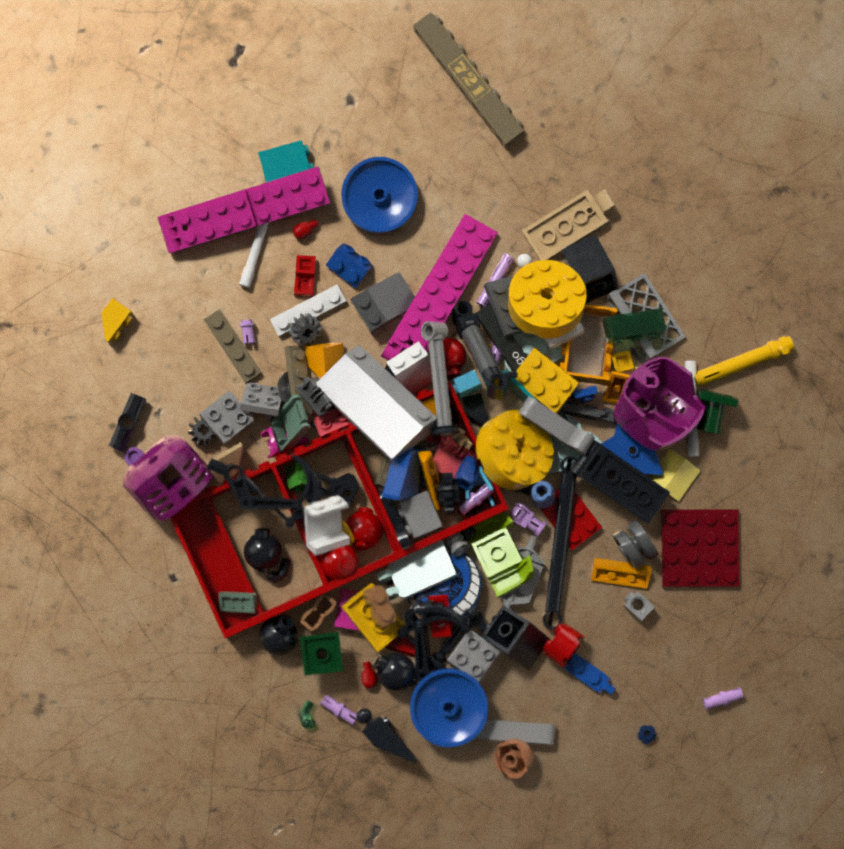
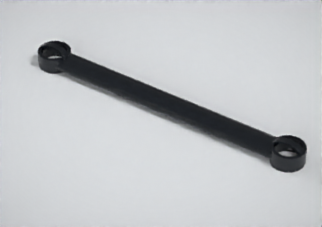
M573 456L563 458L560 463L562 474L546 607L542 615V623L549 629H556L562 622L560 611L577 477L576 474L570 471L572 459L577 461V458ZM568 459L567 470L565 471L564 463ZM555 612L559 620L555 626H552L553 614ZM549 613V620L547 625L545 618Z

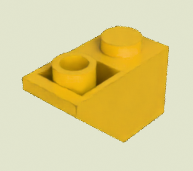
M114 298L110 300L101 312L104 336L109 344L112 341L116 342L121 335L120 330L123 326L127 327L133 319L131 317L133 313Z

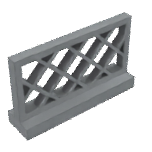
M645 273L605 297L611 308H617L616 317L645 362L686 337ZM642 279L647 286L646 292L636 290L637 282ZM624 290L632 292L630 301L623 300L619 293ZM635 293L645 295L643 305L633 302ZM648 296L655 298L657 301L656 308L646 306ZM632 306L642 308L640 317L633 316L631 312ZM645 309L655 311L653 321L643 318ZM658 312L666 315V324L656 322ZM642 322L652 324L651 333L642 330ZM655 325L665 327L663 337L654 334ZM668 328L675 330L679 337L676 339L666 338ZM653 338L663 340L660 349L655 350L653 347Z

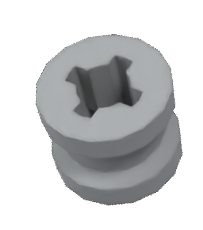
M455 533L445 541V545L451 549L454 557L464 554L469 549V545L466 541H463L461 533Z

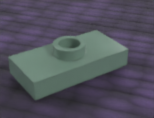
M219 592L220 612L257 613V593Z

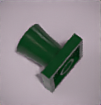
M698 388L696 396L706 401L704 414L696 428L715 434H723L726 405L737 407L739 399L735 396Z
M339 632L300 637L304 676L344 671ZM321 650H324L326 652V656L324 658H321L319 656V652Z

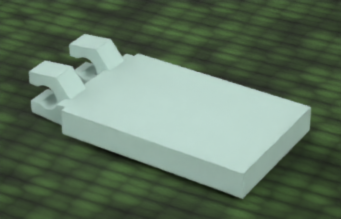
M443 540L389 563L390 565L387 566V570L376 574L382 584L393 580L395 587L386 589L389 601L397 597L407 599L458 576Z

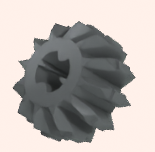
M309 313L306 316L300 314L299 319L294 317L295 323H289L291 328L289 334L292 336L293 341L298 342L301 346L305 343L310 346L311 341L317 342L316 337L321 336L320 330L322 329L317 317H312Z
M194 417L193 419L196 424L189 423V426L194 428V430H189L188 434H195L191 437V441L193 442L198 439V446L204 441L205 447H208V440L215 444V440L212 437H218L202 418L199 421ZM202 426H205L207 429H209V432H206L207 435H203L202 432H199V430L202 429Z

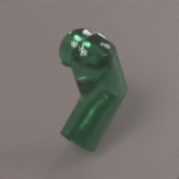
M307 699L298 716L304 728L312 729L315 726V721L311 718L310 711L314 703Z

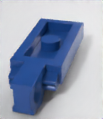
M576 653L564 668L599 693L605 690L612 695L616 689L608 683L610 678L605 673Z

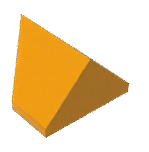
M343 342L305 345L307 366L319 379L344 356Z
M610 371L608 386H605L602 401L617 404L630 375Z

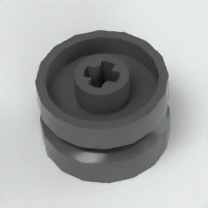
M634 520L627 525L630 537L623 530H619L612 536L622 555L636 570L644 565L641 553L648 560L653 559L659 554L645 530Z

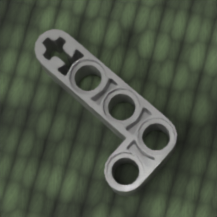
M529 396L518 412L521 416L579 453L586 454L595 439L588 432L575 427Z

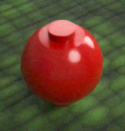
M447 336L443 341L447 380H453L461 376L460 371L466 364L467 352L460 341L448 338Z
M359 508L358 512L352 514L346 521L354 537L352 546L357 550L364 551L370 549L380 541L383 532L382 524L379 518L373 514L371 508Z
M346 545L320 554L319 564L327 578L340 580L347 578L357 569L358 557L354 549Z

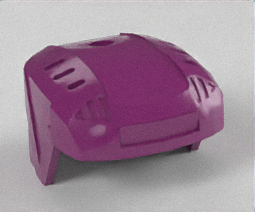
M658 357L645 362L630 375L617 402L613 416L617 423L632 438L643 446L655 451L674 447L686 438L701 420L705 406L695 394L692 373L670 358ZM669 395L668 400L664 401L665 397ZM674 402H677L676 406L672 408ZM637 403H643L645 408L638 407Z
M168 435L157 440L151 448L128 467L123 477V487L152 519L164 521L188 504L208 484L213 473L207 469L208 465L180 435ZM192 458V464L187 470H183V466ZM171 464L183 478H175L166 488L157 476ZM198 465L199 469L193 477H189L190 472ZM204 472L203 480L199 484H195L197 478ZM161 489L162 492L152 499L148 498L149 495ZM164 496L168 497V499L164 503H162L159 506H155L154 503H156L158 500H160ZM170 503L174 504V506L167 512H161V510L168 506Z

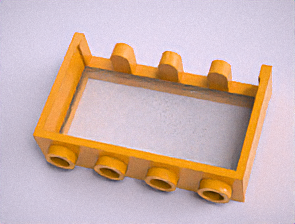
M585 304L584 313L580 320L585 334L562 345L561 356L565 357L564 362H560V368L578 382L608 386L617 308Z

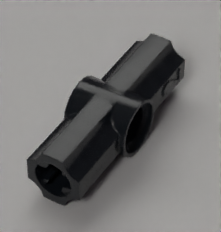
M133 393L130 394L122 415L118 418L117 427L108 446L125 452L147 399ZM125 418L132 419L130 427L126 428L123 426Z

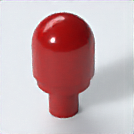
M314 219L310 222L305 221L296 225L293 228L294 237L304 239L311 235L312 229L318 226L317 221Z
M370 661L363 662L364 671L361 672L362 685L367 689H372L377 684L376 672L371 669Z

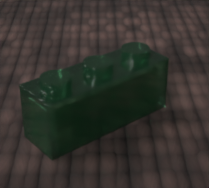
M662 308L606 316L602 320L606 342H613V345L622 344L624 340L630 339L632 342L641 341L643 337L657 339L666 331Z

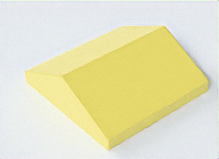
M668 449L659 462L663 474L650 475L649 478L670 492L669 496L679 502L700 470L681 455Z

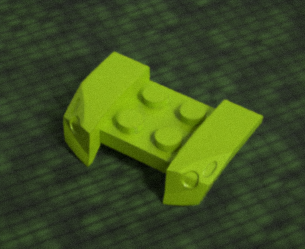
M505 511L473 526L476 530V535L470 540L498 598L521 587L533 577L531 557L529 555L522 560L508 532V529L513 527V520Z

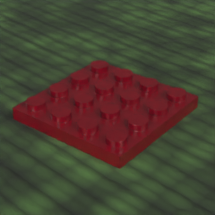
M738 509L661 510L662 587L739 586Z

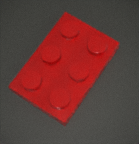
M560 487L556 490L557 497L553 505L548 508H539L554 528ZM576 492L574 493L568 544L571 551L602 528Z

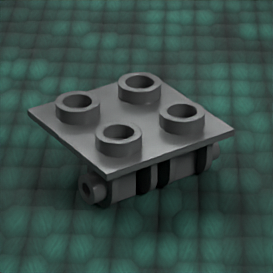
M308 376L303 380V384L295 388L315 413L321 416L336 409L324 392H319L321 388L317 387L316 384L320 380L319 377L309 378Z

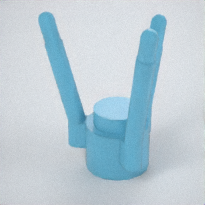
M477 466L480 474L475 486L486 484L490 491H493L494 488L485 475L482 466ZM466 490V500H469L470 490ZM489 495L487 498L491 506L494 507L495 503L493 501V498L491 495Z

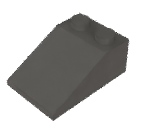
M400 272L369 287L350 300L370 334L405 314L415 296Z

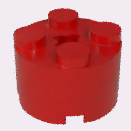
M560 623L554 631V639L552 641L549 639L543 649L544 655L565 668L566 664L564 662L570 661L580 647L579 640H584L585 636L568 624L562 625Z

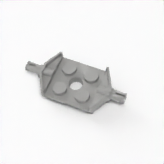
M532 535L527 546L517 548L522 560L530 555L533 577L521 587L501 596L504 606L509 609L516 604L530 603L545 565L544 561L534 551L538 538H534Z

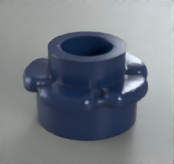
M642 725L637 733L638 739L642 740L644 744L651 743V741L656 739L655 728L651 725Z

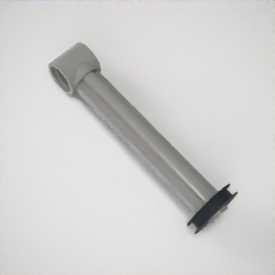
M426 321L422 325L421 335L423 339L429 342L438 426L430 429L434 431L431 435L450 436L459 433L460 431H457V428L460 426L452 425L443 347V341L448 335V327L443 322Z

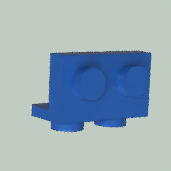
M344 243L335 250L326 264L327 267L355 288L358 287L367 272L373 267L366 257L360 256L352 246Z
M592 386L580 390L576 388L569 399L572 398L573 402L581 401L582 404L591 402L598 394L597 387Z

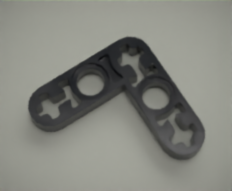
M383 490L379 491V496L393 524L402 550L412 546L410 537L393 499L382 498Z

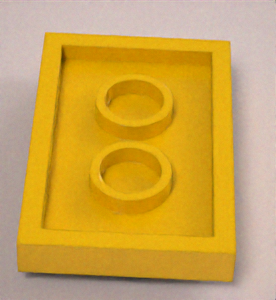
M533 348L516 370L518 373L516 379L521 385L556 414L580 385L577 380L537 348Z
M370 582L343 604L341 608L372 648L379 652L398 636V629L405 624L396 613V621L384 627H378L373 622L370 614L371 608L367 606L363 597V590L374 586Z

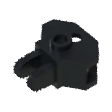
M319 473L318 478L320 480L330 483L328 489L320 486L326 496H340L348 503V508L351 507L358 491L355 476L346 473L339 478H330ZM346 491L351 493L349 497L344 496Z

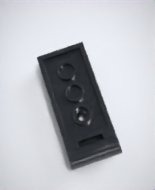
M596 440L592 442L586 454L581 453L570 469L574 474L647 524L650 523L670 493ZM610 471H612L614 474V476L611 479L608 478V473Z

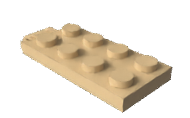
M588 189L521 231L539 260L552 258L567 246L576 243L609 222L603 213L615 207L616 204L606 189L593 197ZM591 209L592 213H588L587 210Z

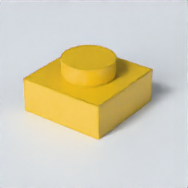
M630 350L611 354L615 372L634 369Z

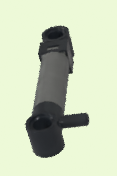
M459 301L454 306L452 322L456 326L460 339H464L487 387V396L492 400H501L505 397L508 380L517 378L518 373L514 370L501 374L480 330V321L476 313L472 314V305L466 301Z

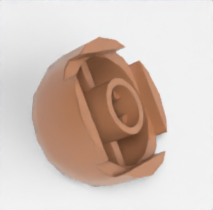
M508 739L497 746V751L494 753L495 765L501 773L504 772L508 775V778L517 779L525 775L532 767L533 751L525 741Z

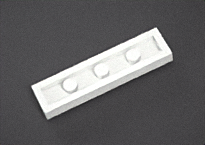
M337 284L273 317L270 321L280 337L289 332L291 329L289 323H295L294 317L299 319L300 314L306 316L308 313L312 317H319L344 304L346 299Z

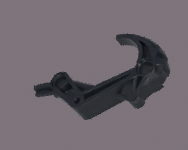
M292 454L291 458L302 466L307 478L306 488L300 499L266 497L238 465L232 463L227 465L211 458L207 467L208 470L224 476V479L227 480L241 509L245 511L275 510L285 520L288 528L294 527L295 521L301 518L305 519V512L302 507L304 500L308 499L314 503L320 502L321 497H324V490L320 488L322 482L317 478L318 474L306 461ZM237 469L241 472V475L238 479L234 480L230 478V472ZM249 489H250L254 494L257 493L260 497L251 496ZM280 510H294L290 518H287Z
M417 600L406 610L404 614L406 624L400 626L397 634L401 638L406 637L415 645L416 679L420 682L428 674L446 668L439 660L436 661L431 656L427 624L436 620H449L458 624L466 634L470 632L471 628L466 620L450 606H445L442 602L435 603L434 600H426V603L422 600ZM416 614H421L424 618H418ZM414 631L415 640L408 634L409 632Z

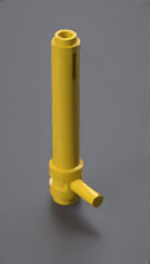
M782 336L777 341H769L767 345L699 370L694 375L696 384L703 386L770 359L776 360L783 354L785 356L789 355L791 351L795 350L793 341L790 336Z

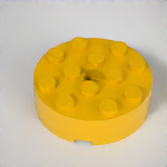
M539 260L525 265L514 275L510 283L508 311L511 319L523 332L537 335L539 338L551 339L568 334L580 323L584 313L586 302L584 282L574 269L558 261Z
M519 410L505 411L488 420L481 427L476 440L477 458L481 460L484 473L493 483L507 490H521L541 481L549 473L554 457L550 435L518 413Z

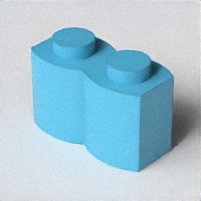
M475 370L454 378L452 381L453 389L460 399L480 390L482 387Z

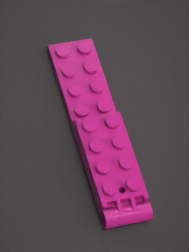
M318 166L161 215L157 218L168 253H173L329 204L330 200ZM185 225L188 227L187 231L184 230Z
M464 214L389 340L381 357L389 361L411 347L408 343L414 345L417 342H420L427 353L429 352V342L423 339L421 335L422 325L426 321L446 323L454 306L495 239L497 231Z

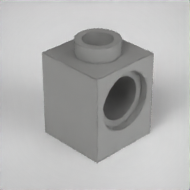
M631 591L624 599L626 603L623 606L639 621H642L654 608L639 591L635 593ZM635 599L640 600L643 604L640 610H635L632 606Z

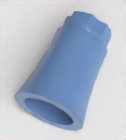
M545 481L535 483L530 491L532 503L539 508L550 507L557 497L554 486ZM541 490L546 491V494H544L543 497H541L539 494Z

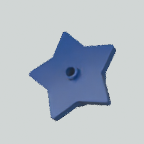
M618 423L613 437L601 443L643 474H663L656 450L654 451L640 444ZM630 447L636 448L635 454L629 452Z

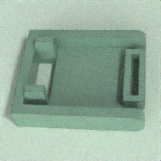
M298 394L293 395L279 410L278 416H274L271 420L280 452L289 453L310 429L301 396ZM284 425H285V428H286V432H287L288 438H286V435H285V432H284V429H283V426H284Z

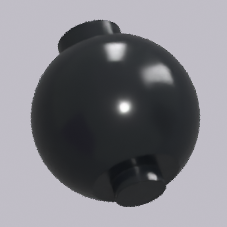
M257 528L254 530L255 534L249 537L245 543L244 557L252 568L258 569V572H269V569L275 567L282 557V545L276 536L270 534L269 528Z
M278 616L268 619L260 629V643L270 654L284 655L289 653L295 647L298 640V631L293 619L289 616Z
M395 652L388 654L386 657L380 654L373 665V668L377 670L379 682L390 691L405 690L416 681L414 663L405 654Z

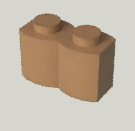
M375 585L363 590L364 601L371 608V618L378 627H384L396 621L395 611L388 604V594L383 586Z
M327 593L321 595L315 601L314 607L303 615L301 623L311 632L315 631L323 623L324 617L334 611L337 602Z

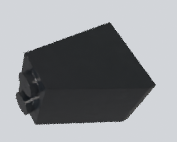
M597 235L587 237L581 242L569 245L561 250L565 264L574 269L584 282L586 288L585 304L619 289L615 269Z
M504 605L481 636L528 671L550 639L530 621Z

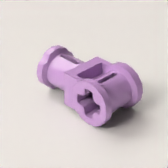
M516 501V506L509 515L513 523L524 529L527 527L538 537L547 522H542L534 517V513L530 509ZM519 510H521L520 514H519L518 517L516 518L515 516L517 515V513L519 512Z

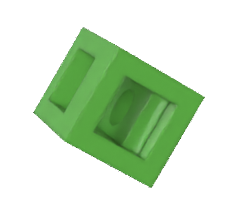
M295 461L292 465L285 468L288 490L304 492L307 482L306 474L302 466Z

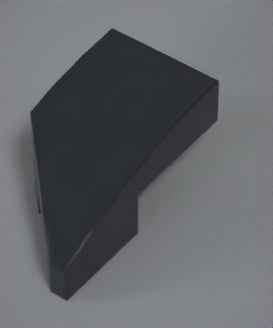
M481 393L463 397L464 407L470 422L483 426L488 421Z

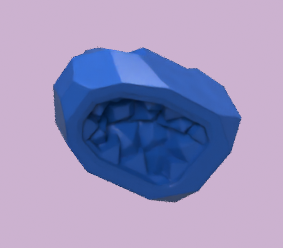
M467 455L461 462L454 477V482H459V487L464 490L473 489L480 474L474 457Z

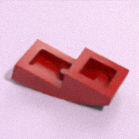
M297 255L294 296L313 297L316 256Z
M434 595L428 598V600H434L435 603L442 602L445 606H450L448 595ZM436 620L430 622L433 638L452 636V621Z

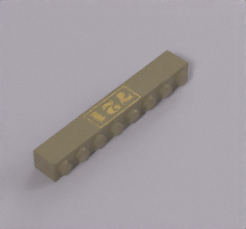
M430 12L413 25L414 32L504 148H506L523 135V124L518 118L514 119L511 115L512 110L506 103L503 105L500 101L501 96L496 89L492 90L489 87V81L484 74L480 75L476 70L478 68L476 63L472 59L468 60L465 56V49L460 44L457 45L454 42V35L449 29H444L441 18L437 14L434 16Z

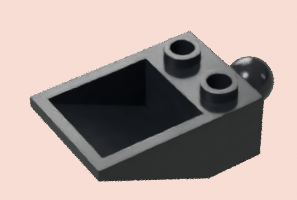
M361 708L358 710L357 720L368 725L362 730V733L375 747L414 763L418 761L416 756L390 728L392 723L386 716L382 718L379 715L373 720L369 709Z

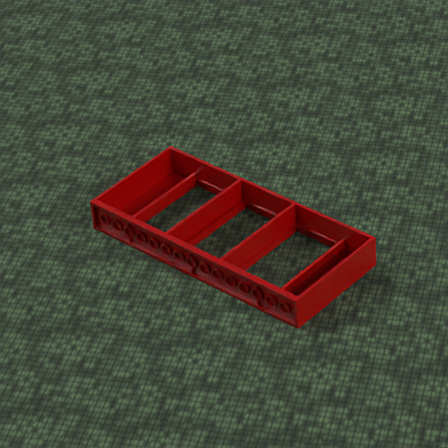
M449 382L447 383L449 403L453 405L459 417V423L456 425L466 431L465 435L473 443L470 450L476 452L477 439L453 386ZM424 389L417 393L416 398L420 402L434 396V389L431 391ZM353 423L346 425L347 429L343 431L336 429L330 432V437L323 439L319 437L312 440V445L306 448L304 445L293 449L295 453L292 454L303 458L338 441H343L372 507L381 521L383 531L393 553L353 571L347 578L331 580L324 575L319 564L320 554L315 555L307 548L323 585L263 612L257 599L258 612L255 614L220 612L219 592L254 593L213 502V498L232 490L227 480H224V485L220 487L213 485L205 489L206 493L202 495L197 494L181 510L171 516L170 519L225 639L507 510L508 506L498 485L488 478L495 491L491 494L494 496V507L484 502L477 515H473L469 511L464 516L460 512L463 519L462 522L402 550L393 524L353 437L354 434L360 432ZM430 434L426 437V440L439 445L442 436H432ZM281 454L276 457L277 461L273 463L266 461L258 465L259 469L255 471L251 469L244 471L251 480H255L270 472L273 473L283 497L286 499H297L294 491L288 490L286 474L283 469L285 465L296 461L291 458L292 454ZM477 458V465L482 466L484 470L481 460ZM482 485L474 486V488L470 490V493L476 492L478 489L482 487ZM459 487V493H460V502H459V504L462 503V502L466 499V494H465L466 490H464V489H462V488H460V487ZM301 518L295 521V524L306 546L305 519Z

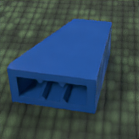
M413 446L391 461L382 498L402 500L419 494L420 460L418 452L421 449L414 448Z

